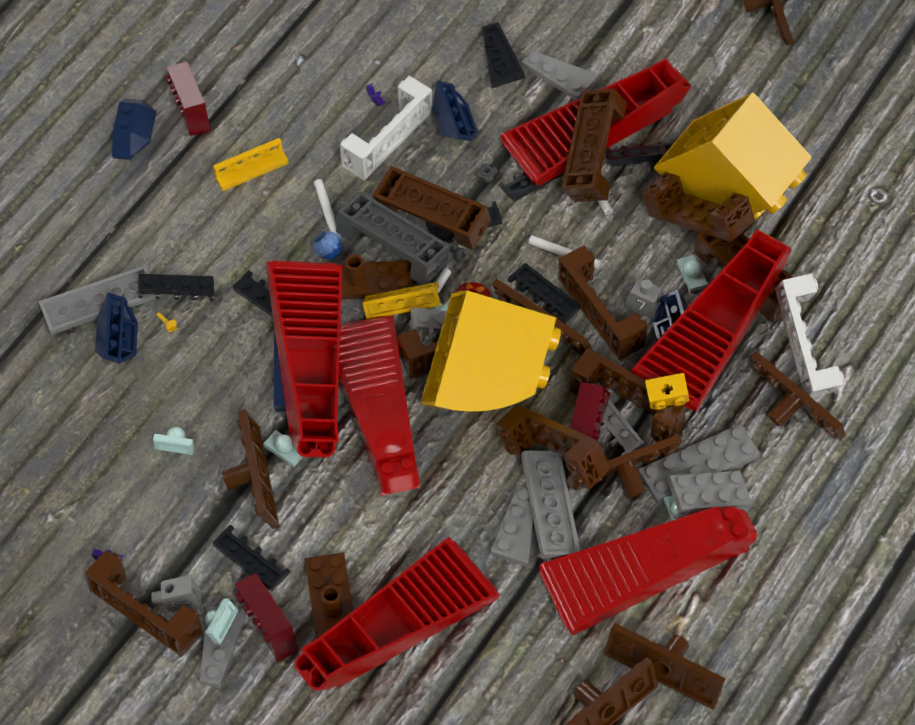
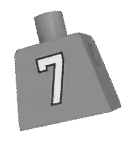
M638 279L631 289L624 307L654 320L660 305V299L663 296V290L653 285L648 279Z
M192 575L162 581L161 591L152 592L151 594L153 604L163 603L170 612L178 611L183 605L188 609H202L201 590Z

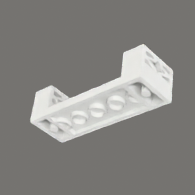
M411 76L402 80L398 85V101L401 112L396 114L392 121L385 125L376 137L370 140L369 144L353 133L344 138L340 144L342 167L364 181L432 113V89Z
M812 273L782 280L775 288L802 389L810 397L832 393L843 385L844 375L842 371H839L838 366L815 370L817 368L816 360L811 356V342L806 338V324L804 320H801L800 302L809 301L818 290L817 280L813 278Z

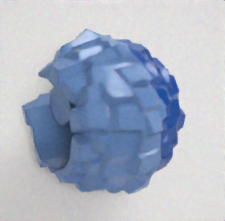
M321 231L314 238L313 249L318 257L335 259L342 250L339 234Z

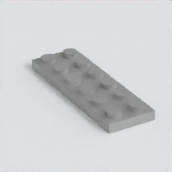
M144 265L39 301L51 335L96 320L108 292L126 298L127 305L130 308L154 300L155 294H143V298H138V274H150L147 266Z
M739 424L638 469V472L658 504L664 501V497L672 496L667 481L670 476L729 472L760 458L761 454L742 424Z
M523 451L521 458L541 559H557L580 551L561 454L552 451Z

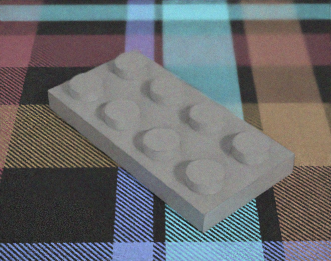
M740 471L670 476L667 480L679 514L697 513L716 506L718 509L727 506L747 509L752 505Z

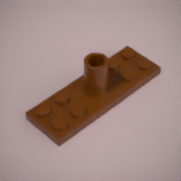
M743 0L747 13L774 4L771 6L781 39H785L787 45L794 43L780 0Z
M352 254L345 259V264H336L342 265L341 299L365 298L367 295L412 287V278H410L411 262L408 260L364 263L360 255Z
M497 278L492 285L495 289V294L499 296V300L505 298L507 303L552 316ZM556 318L554 327L561 329L560 342L565 345L569 343L573 346V350L580 355L587 348L592 350L587 338Z
M757 351L751 355L752 365L755 368L756 374L761 378L766 377L771 387L775 390L780 389L786 394L767 414L777 426L781 428L802 408L812 417L811 420L818 427L822 425L827 429L825 432L832 439L836 437L841 441L846 436L842 423Z
M246 410L239 411L237 423L243 434L241 442L246 449L248 462L223 471V480L229 490L252 482L251 493L256 500V504H254L255 512L258 516L262 517L265 524L268 523L274 529L280 527L260 426Z
M680 434L608 460L610 470L603 477L617 472L628 499L645 493L646 489L636 465L643 462L649 464L656 461L657 457L661 455L667 457L674 454V451L679 449L678 446L682 442ZM572 474L566 481L568 490L574 489V491L584 488L577 486L573 482Z
M344 553L304 558L316 639L353 611Z
M614 623L611 627L604 655L632 669L637 663L647 657L653 663L657 682L712 710L718 704L726 678L684 658L683 656L689 648V643L680 635H673L665 647H662L617 623Z
M646 657L643 661L637 663L626 675L621 676L604 693L589 681L580 683L574 692V696L586 707L581 712L575 714L565 725H613L658 687L652 661Z

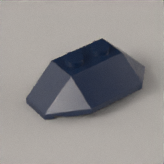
M438 81L435 87L432 110L441 136L472 141L477 135L478 130L469 105L462 95L455 90L456 87L452 83Z
M123 99L119 102L113 128L112 158L131 160L136 153L140 152L151 142L157 113L143 100Z
M679 289L662 296L660 299V305L653 321L657 341L689 307Z
M108 292L97 318L95 352L102 359L121 364L136 356L138 321L127 305L126 298Z

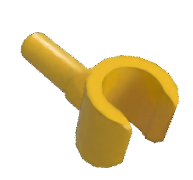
M160 312L157 313L156 316L163 321L168 332L178 329L175 319L168 321Z

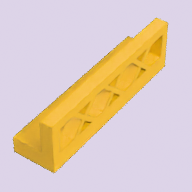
M277 138L213 165L218 185L222 191H225L289 163L282 150V141L280 138Z
M434 282L367 295L362 302L366 319L411 312L413 307L426 309L440 306L441 303L438 295L439 283Z

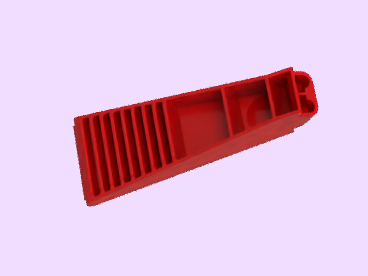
M663 59L651 67L602 88H614L627 102L624 119L611 120L606 149L672 113V107L684 99L691 85L667 59ZM580 99L508 130L500 136L502 144L529 179L535 182L537 186L544 184L566 170Z
M757 229L745 246L633 367L631 373L643 380L684 373L689 395V402L685 403V408L697 412L777 283L792 249Z
M267 261L266 271L289 434L300 456L330 457L335 452L336 442L339 441L337 415L342 265H336V263Z
M393 315L379 316L341 324L339 385L377 478L381 496L420 488Z
M716 506L539 565V573L566 630H569L571 635H576L729 558L748 552L750 550L749 546L756 541L757 531L744 509L729 506L718 509Z
M447 537L327 632L301 649L303 652L295 660V668L313 690L324 691L334 687L339 688L491 604L500 595L497 592L498 590L461 547L450 537Z

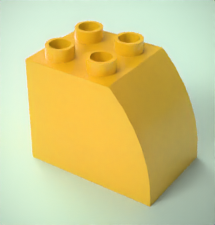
M752 92L694 119L655 165L654 169L660 175L665 172L678 175L685 194L714 203H723L734 192L748 196L756 220L765 210L773 214L786 203L787 198L783 193L788 187L793 189L805 179L807 174L803 168L812 157Z
M470 291L452 293L420 405L452 411H488L516 404L533 396L537 388L544 389L550 375V367L543 365L547 350H556L561 336V329L554 327L556 317Z

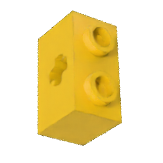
M684 373L645 380L651 409L660 410L669 405L681 406L689 402Z

